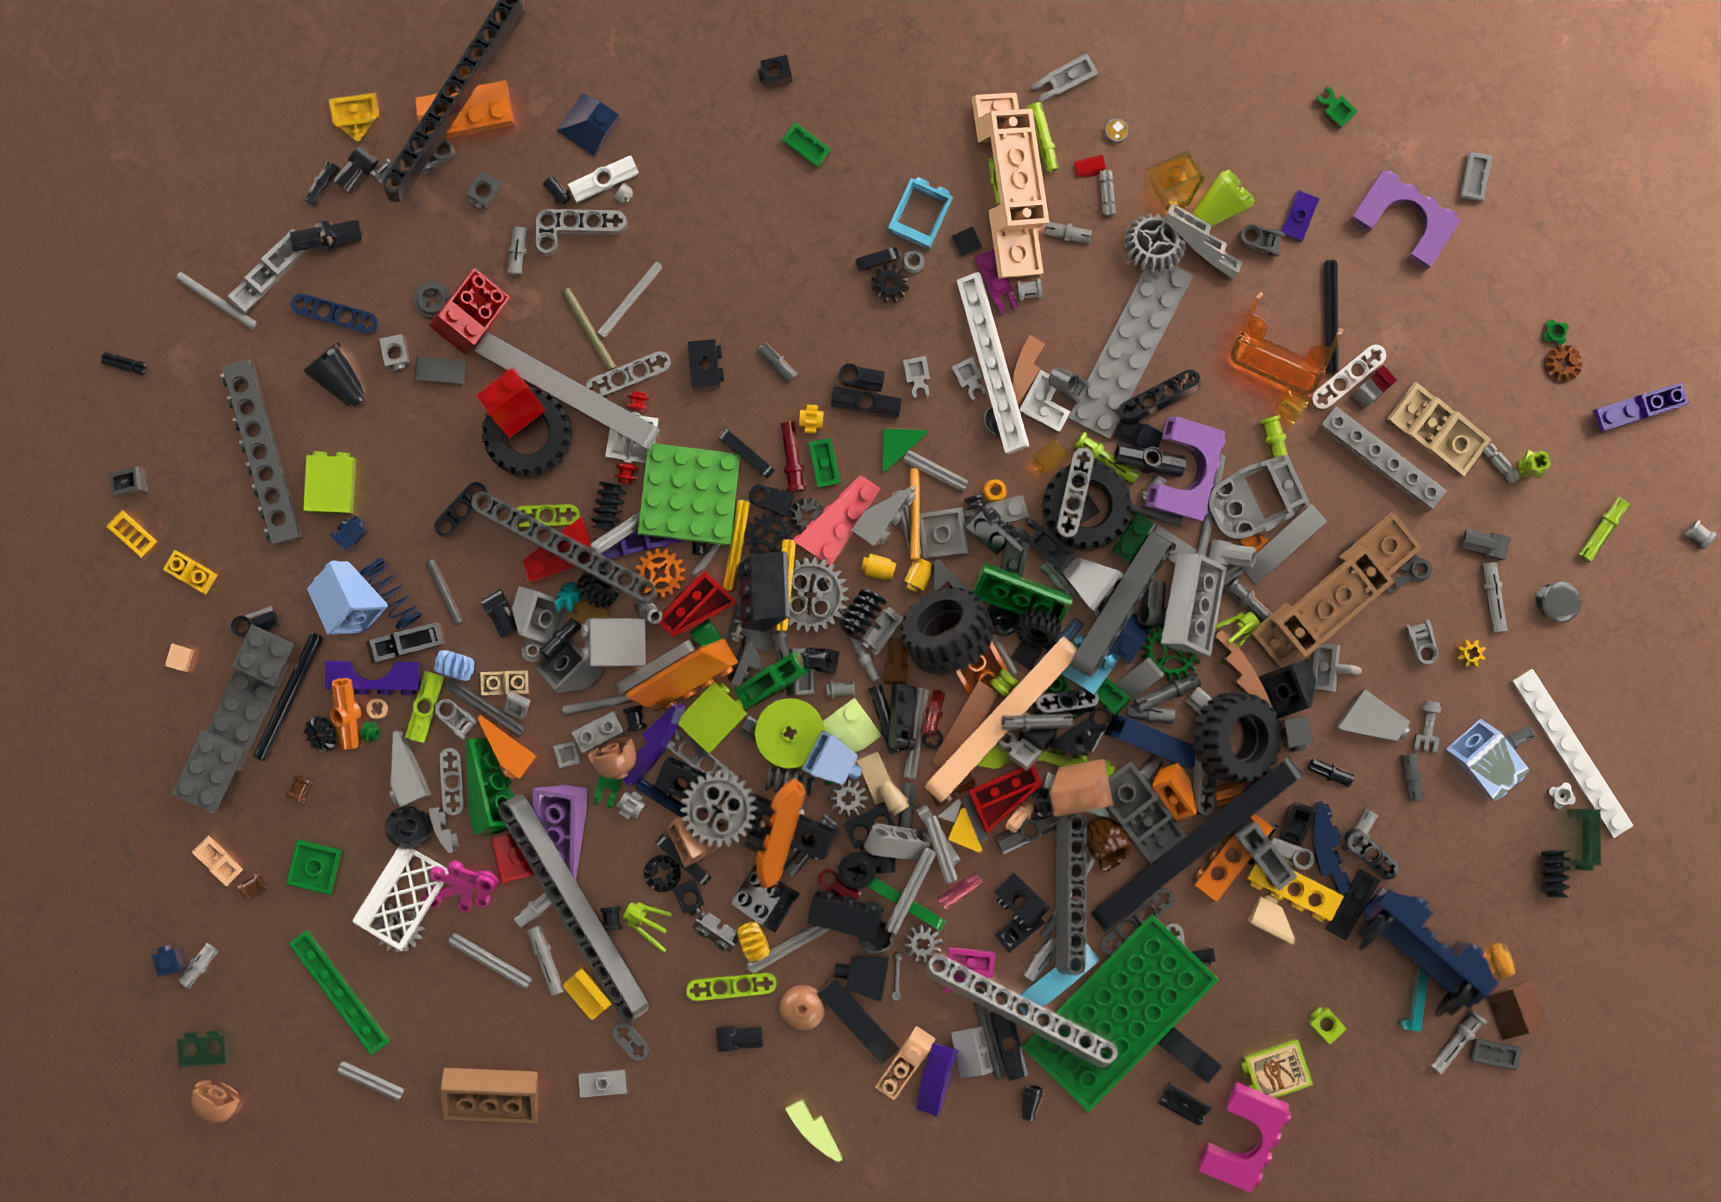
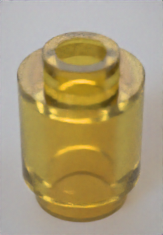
M1496 943L1488 947L1489 951L1485 955L1493 974L1497 975L1498 979L1513 975L1516 972L1514 969L1516 965L1507 945Z

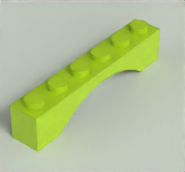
M997 743L976 766L996 770L1006 764L1013 763V761L1008 758L1010 751H1002ZM1052 749L1051 753L1044 752L1037 759V761H1044L1058 767L1090 762L1087 761V756L1074 754V758L1065 756V751ZM1105 760L1107 776L1109 778L1114 774L1115 767L1110 766L1111 761Z

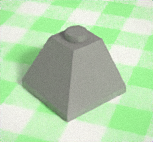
M519 586L512 606L519 635L547 643L553 637L552 634L562 628L567 614V607L557 612L554 604L557 598Z

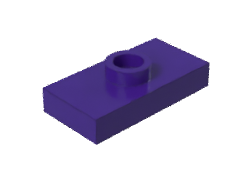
M1300 190L1297 191L1282 229L1285 236L1300 242L1303 241L1320 198Z

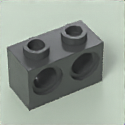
M1308 716L1280 720L1284 748H1290V752L1307 750V745L1312 744Z

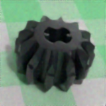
M884 264V273L880 269L875 270L879 277L871 278L872 282L877 283L871 286V290H880L876 294V298L879 299L884 294V303L888 302L889 297H892L893 303H897L896 295L898 294L903 299L905 294L901 290H909L908 285L902 284L909 281V276L901 277L905 270L902 268L897 273L896 264H893L892 271H889L888 265ZM894 279V286L896 287L889 286L886 288L885 280L892 281Z

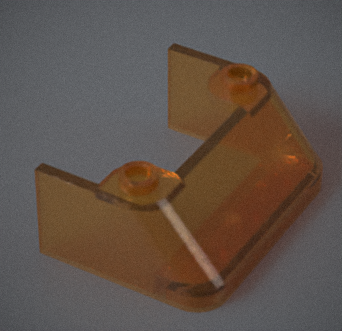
M1259 292L1232 348L1231 358L1233 362L1303 395L1312 394L1319 385L1344 329L1339 328L1330 348L1320 344L1314 345L1310 348L1306 357L1264 339L1267 332V323L1263 318L1255 315V311L1264 294Z

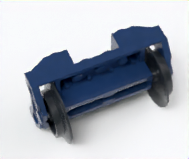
M1380 887L1363 910L1365 912L1362 914V918L1366 922L1358 932V936L1362 939L1358 949L1360 951L1364 950L1381 934L1442 986L1448 993L1438 1005L1435 1011L1436 1017L1444 1013L1450 1016L1454 1015L1463 1006L1470 1009L1474 1004L1477 1005L1484 1000L1499 984L1493 977L1488 960L1483 956L1485 952L1475 943L1472 944L1467 941L1465 943L1457 941L1452 948L1445 942L1441 944L1434 939L1437 935L1428 927H1422L1433 914L1429 910L1431 905L1426 900L1418 896L1412 895L1411 897L1396 894L1392 889L1386 891L1383 887Z

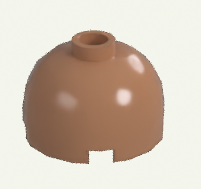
M628 737L608 740L604 742L605 747L599 750L598 746H596L589 752L588 757L595 771L603 777H614L616 780L628 775V771L633 768L636 762L637 755L634 743L631 738L628 740Z
M800 984L791 987L784 993L780 1000L779 1012L782 1020L788 1027L796 1031H807L820 1024L825 1015L826 1005L817 994V989L810 985Z
M206 1080L200 1081L195 1085L191 1100L192 1109L206 1124L212 1125L225 1122L234 1115L240 1100L238 1099L239 1094L231 1086L219 1082L218 1087L211 1085L212 1081Z

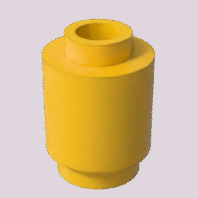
M870 553L869 558L864 557L861 570L865 571L864 576L886 581V579L892 581L896 563L891 562L892 559Z
M921 558L915 562L913 561L904 579V582L907 583L906 588L916 593H919L920 590L925 591L934 572L932 570L934 565Z

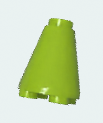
M1228 169L1220 173L1193 210V215L1214 226L1250 209L1256 200L1243 186L1239 187L1242 182Z

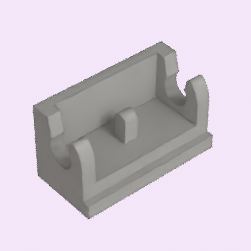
M983 1026L966 1028L951 1033L954 1049L958 1050L956 1059L961 1079L981 1076L994 1071Z

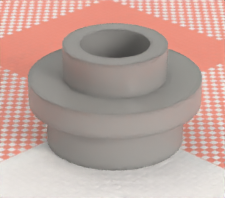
M909 250L903 255L902 266L907 272L917 273L924 267L925 259L921 252ZM911 258L917 259L918 263L915 266L909 264Z
M529 639L522 645V656L529 662H537L543 657L539 649L544 645L540 641ZM531 646L537 648V653L534 655L529 653Z

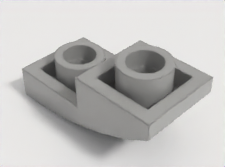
M441 807L430 808V819L439 841L448 853L456 852L455 847H459L457 833L453 834V829L443 830V825L447 824L445 811L441 812Z

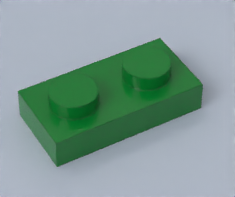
M827 438L809 442L818 488L841 484L832 439Z

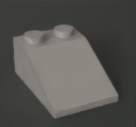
M396 731L393 733L391 787L393 790L390 791V795L394 803H398L400 807L413 804L432 794L407 738H405L404 732Z

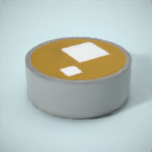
M1119 118L1109 121L1105 129L1107 138L1115 143L1125 140L1129 132L1127 123Z

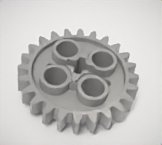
M814 557L812 563H810L808 558H804L803 565L796 560V568H793L790 620L788 625L792 626L796 622L797 630H801L803 625H805L806 632H810L812 626L815 632H819L820 625L827 630V622L835 625L834 617H843L839 610L847 609L842 604L843 601L849 600L848 597L843 596V593L849 591V588L842 587V584L847 580L838 578L842 573L840 570L835 573L833 572L834 564L827 568V560H823L820 565L816 557ZM815 574L816 579L813 592L817 593V597L812 598V614L809 616L810 598L806 594L812 590L811 578ZM800 576H804L807 579V585L802 589H799L796 585V580ZM823 578H827L830 582V587L826 591H822L819 588V582ZM797 599H802L805 605L804 609L800 612L794 609V602ZM821 601L827 604V611L824 614H819L816 610L817 604Z
M716 771L713 778L712 774L708 772L706 774L707 780L699 776L698 781L700 784L690 783L694 789L693 791L685 790L689 799L681 800L687 804V807L681 809L682 812L687 813V816L682 818V821L690 822L686 830L691 828L695 830L692 837L698 834L701 835L700 843L708 839V846H712L714 841H716L717 846L722 847L725 840L726 844L730 846L731 838L739 842L740 837L738 834L746 836L747 832L744 828L753 827L748 821L749 819H756V816L751 814V811L756 810L757 807L752 806L750 803L756 797L748 796L752 789L745 790L743 788L746 781L737 783L738 775L730 779L729 772H726L724 777H721L720 771ZM713 786L717 787L720 791V796L716 800L709 796V789ZM727 790L730 791L728 798L721 807L724 813H719L712 827H708L710 820L717 810L714 808V805H719L724 798L725 792ZM731 798L739 800V810L734 811L730 808L729 802ZM700 807L706 808L709 812L706 820H702L698 816ZM722 818L729 822V829L727 831H721L718 827V822Z

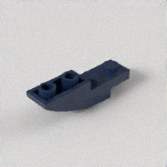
M1318 801L1314 806L1317 809V813L1311 826L1316 865L1320 876L1324 877L1330 874L1337 893L1342 895L1349 892L1348 886L1351 883L1347 873H1342L1339 864L1342 861L1337 850L1333 851L1332 849L1340 845L1338 839L1342 837L1336 825L1333 826L1330 817L1333 815L1329 805H1324L1323 801Z

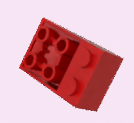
M473 268L429 323V326L465 354L477 343L510 296L476 268Z

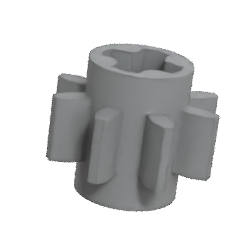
M635 791L631 795L625 792L617 804V807L621 809L618 814L627 820L630 816L636 819L645 806L641 802L643 796Z

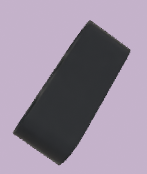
M480 482L470 483L437 518L434 523L436 533L443 538L453 537L476 512L472 506V490L475 487H481L483 492L489 494L486 486ZM486 499L480 501L478 508L485 503ZM460 504L467 506V512L463 516L456 514V508ZM444 521H450L452 527L448 533H442L440 530V525Z

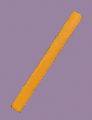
M912 468L910 469V487L915 486L917 489L914 492L916 497L910 504L911 560H919V469Z

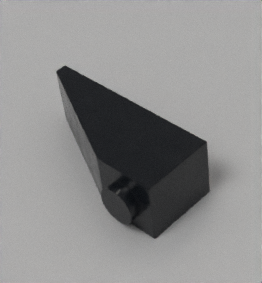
M1174 1027L1157 1043L1207 1084L1222 1067L1221 1064Z

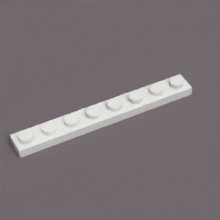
M976 272L958 279L957 283L1005 453L1010 454L1029 447V443L981 273Z
M1530 669L1513 680V685L1611 837L1615 838L1634 826L1534 670Z

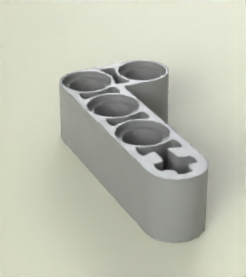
M545 209L540 211L536 218V246L544 256H552L558 250L559 234L618 235L626 231L628 226L627 219L622 212L617 210ZM571 216L577 219L576 224L573 227H567L565 220ZM544 217H553V224L548 227L543 226L542 220ZM591 217H597L600 219V223L596 227H589L587 224L588 220ZM603 217H606L607 222H615V218H619L622 223H619L616 228L613 223H606L607 228H604L605 222ZM545 239L553 241V246L550 249L545 250L541 248V244Z

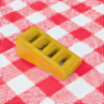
M123 509L106 526L140 558L157 542ZM125 518L127 522L117 530L115 527ZM130 525L134 526L126 537L122 535ZM139 531L141 535L131 543L129 540ZM146 537L148 541L138 549L136 546Z

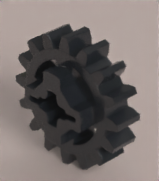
M763 512L762 519L755 516L754 520L756 523H748L751 531L745 532V535L750 537L749 540L745 541V544L752 545L749 552L753 553L756 551L757 554L781 552L782 547L779 550L776 548L779 540L784 538L785 540H793L789 535L793 534L794 530L787 529L791 523L789 521L783 523V515H780L778 519L775 518L774 512L771 513L770 517H767L765 512ZM770 522L779 524L783 529H774L771 527ZM762 524L763 530L760 535L754 536L756 529ZM768 531H771L773 535H777L773 538L772 543H769L768 540H763ZM756 545H765L768 547L769 552L760 550Z

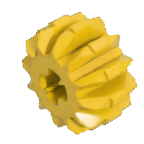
M748 922L738 928L737 933L740 944L750 962L762 960L769 955L770 949L762 926L758 922Z

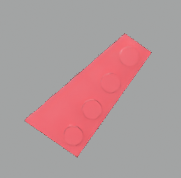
M858 476L839 495V498L833 504H829L823 510V513L815 521L808 524L806 529L793 540L821 561L827 560V565L830 566L851 536L852 528L863 512L869 508L881 488L865 477Z

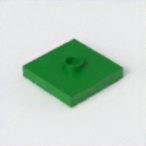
M297 839L286 885L332 895L343 850Z

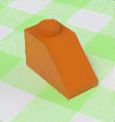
M1179 763L1160 769L1152 788L1175 820L1179 821L1196 815L1197 811L1191 780Z

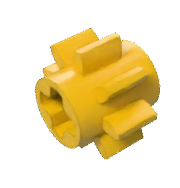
M807 405V410H800L799 427H805V433H816V428L822 429L824 411H818V405Z
M1464 640L1465 647H1457L1461 651V656L1457 657V660L1463 659L1465 661L1464 667H1468L1470 662L1473 663L1474 667H1478L1477 661L1479 659H1486L1482 656V651L1486 647L1480 648L1478 646L1479 640H1475L1473 644H1470L1469 640ZM1474 648L1473 653L1476 654V657L1469 659L1470 654L1467 653V650Z

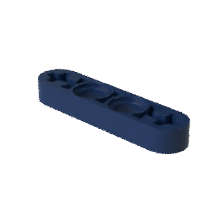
M297 294L291 300L292 310L304 317L365 334H372L379 327L377 317L370 312L306 294ZM304 299L306 304L312 305L313 314H309L311 309L306 307L299 310V307L296 305L297 301L301 302ZM323 304L330 307V313L326 317L318 315V308ZM343 311H350L352 313V319L349 323H342L340 321V314ZM357 313L360 314L358 318L366 321L368 317H371L374 325L365 329L364 324L357 322V327H354L357 321Z

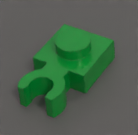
M1327 86L1324 91L1328 93L1329 98L1323 99L1318 95L1316 100L1319 104L1328 107L1324 113L1341 129L1358 111L1342 95L1336 99L1334 91Z

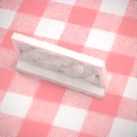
M398 847L352 922L398 950L403 951L444 885V882L441 881L430 883L427 871L432 870L434 866H439L445 870V874L450 875L447 868L415 849ZM413 856L421 859L423 868L410 871L409 863ZM424 872L427 884L414 887L411 875ZM408 876L411 888L398 891L396 883L400 878ZM428 888V899L418 903L415 891ZM412 892L414 904L402 907L399 895ZM396 896L398 908L386 911L384 906L386 899ZM415 908L416 918L414 921L405 923L403 911ZM399 912L402 924L389 927L387 915ZM384 917L386 928L376 931L370 927L375 918ZM403 928L405 936L400 944L392 940L390 931ZM387 932L388 937H386L385 935H383V934H381V933Z

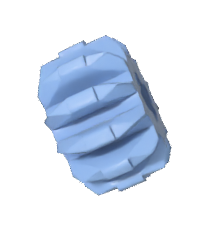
M442 650L439 651L435 659L434 670L438 674L467 681L470 680L473 674L475 662L467 656Z

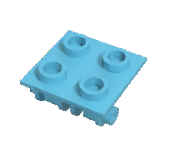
M1083 634L1076 636L1072 644L1079 649L1086 636ZM1109 651L1092 678L1070 665L1062 672V675L1094 695L1120 658Z

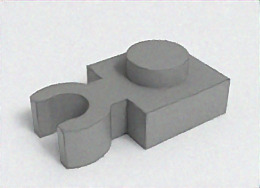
M926 356L903 360L907 384L914 383L912 388L913 398H917L916 391L919 388L924 389L925 395L929 396V388L924 384L925 380H930Z
M973 357L952 366V370L961 388L969 387L968 395L972 401L975 400L973 395L975 389L981 390L983 396L986 395L985 387L977 382L983 377Z
M1011 732L1006 733V739L1010 741L1009 743H1004L1002 740L998 741V747L1002 751H1010L1008 758L1026 771L1041 756L1040 749L1024 738L1020 742L1016 741L1015 735Z

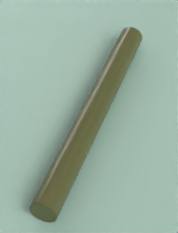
M570 288L561 292L606 369L611 371L616 368Z

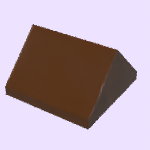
M1531 980L1521 982L1487 996L1503 1040L1529 1034L1547 1024Z

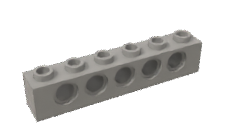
M1337 406L1329 412L1320 424V429L1428 511L1432 510L1447 490Z

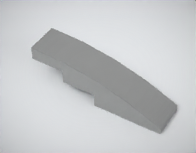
M1171 203L1166 217L1180 236L1214 267L1235 279L1240 271L1242 262L1224 252L1227 243L1209 234L1212 225Z
M288 233L261 258L260 263L244 277V281L228 295V300L245 315L278 282L305 250L293 252L290 234Z
M1311 504L1256 554V562L1253 568L1242 567L1244 573L1257 585L1325 524L1327 520Z

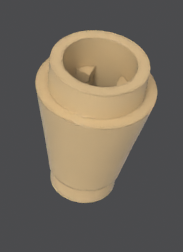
M890 780L878 787L888 812L891 811L894 816L909 806L907 803L908 799Z

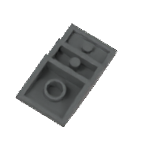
M1132 761L1108 778L1113 805L1107 806V808L1150 864L1187 837V834L1173 818V815Z

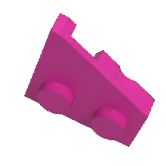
M949 947V959L987 979L993 977L995 952ZM953 975L957 983L964 982V978L961 975ZM944 987V992L948 993L952 991L947 987Z

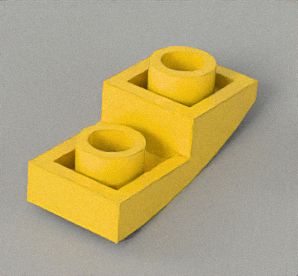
M177 550L173 551L163 568L169 574L204 594L208 593L218 574Z

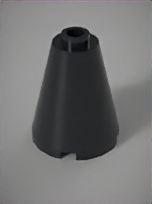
M339 342L327 349L303 370L307 376L347 406L352 404L355 407L365 399L363 396L365 390L343 346Z

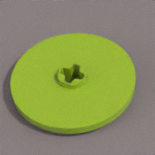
M787 698L775 701L764 709L756 723L755 739L761 754L769 762L782 768H797L804 766L822 730L825 731L820 714L814 707L802 700ZM786 727H790L792 730L796 729L797 734L793 735V740L783 736V733L786 732Z

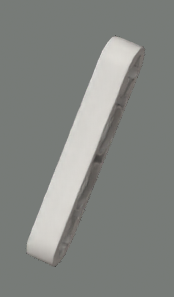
M1372 345L1313 393L1311 397L1313 407L1318 410H1325L1384 362L1386 358L1385 349L1380 345ZM1371 350L1373 352L1379 351L1380 355L1378 357L1380 361L1374 359L1367 365L1366 362L1361 360V357L1367 360L1372 355ZM1354 364H1360L1363 367L1364 372L1361 376L1357 377L1352 374L1351 367ZM1341 378L1345 381L1346 388L1343 391H1337L1334 388L1333 383L1335 379ZM1326 386H1328L1330 391L1337 396L1336 398H1333V395L1331 394L1325 400L1327 403L1326 405L1324 403H1317V400L1319 399L1317 394L1323 396L1325 393L1329 391L1325 388Z

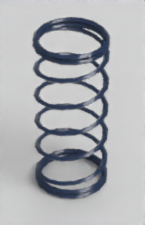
M385 557L378 558L360 571L361 576L364 577L376 573L369 580V584L389 566L387 564L379 568L385 563ZM396 574L370 586L382 584L376 591L378 593L383 586L396 577ZM400 585L386 593H383L380 596L382 597L391 593L384 600L386 602L395 592L402 588L403 585ZM410 595L388 605L390 607L397 604L390 611L389 618L404 614L395 625L397 630L408 626L422 615L420 611H416L407 616L417 607L415 605L399 614L390 616Z

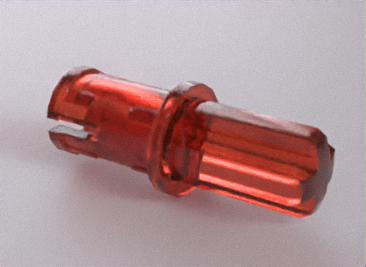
M934 690L929 708L925 709L926 718L922 728V733L925 735L935 736L937 733L939 720L943 717V712L941 711L945 692Z

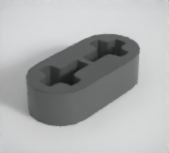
M620 1022L614 1027V1039L631 1059L642 1061L648 1056L649 1046L631 1024ZM619 1027L623 1029L627 1027L629 1029L627 1034L631 1038L630 1041L624 1036L618 1037ZM634 1042L638 1047L643 1045L644 1055L637 1054L635 1056L633 1054L635 1049L630 1043Z

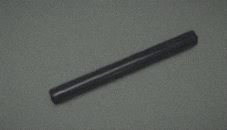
M310 633L253 754L256 759L266 760L318 650L322 636Z

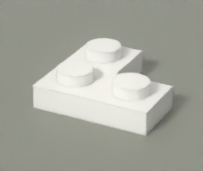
M1040 370L1019 411L1060 432L1071 411L1050 401L1056 389L1049 384L1050 374Z

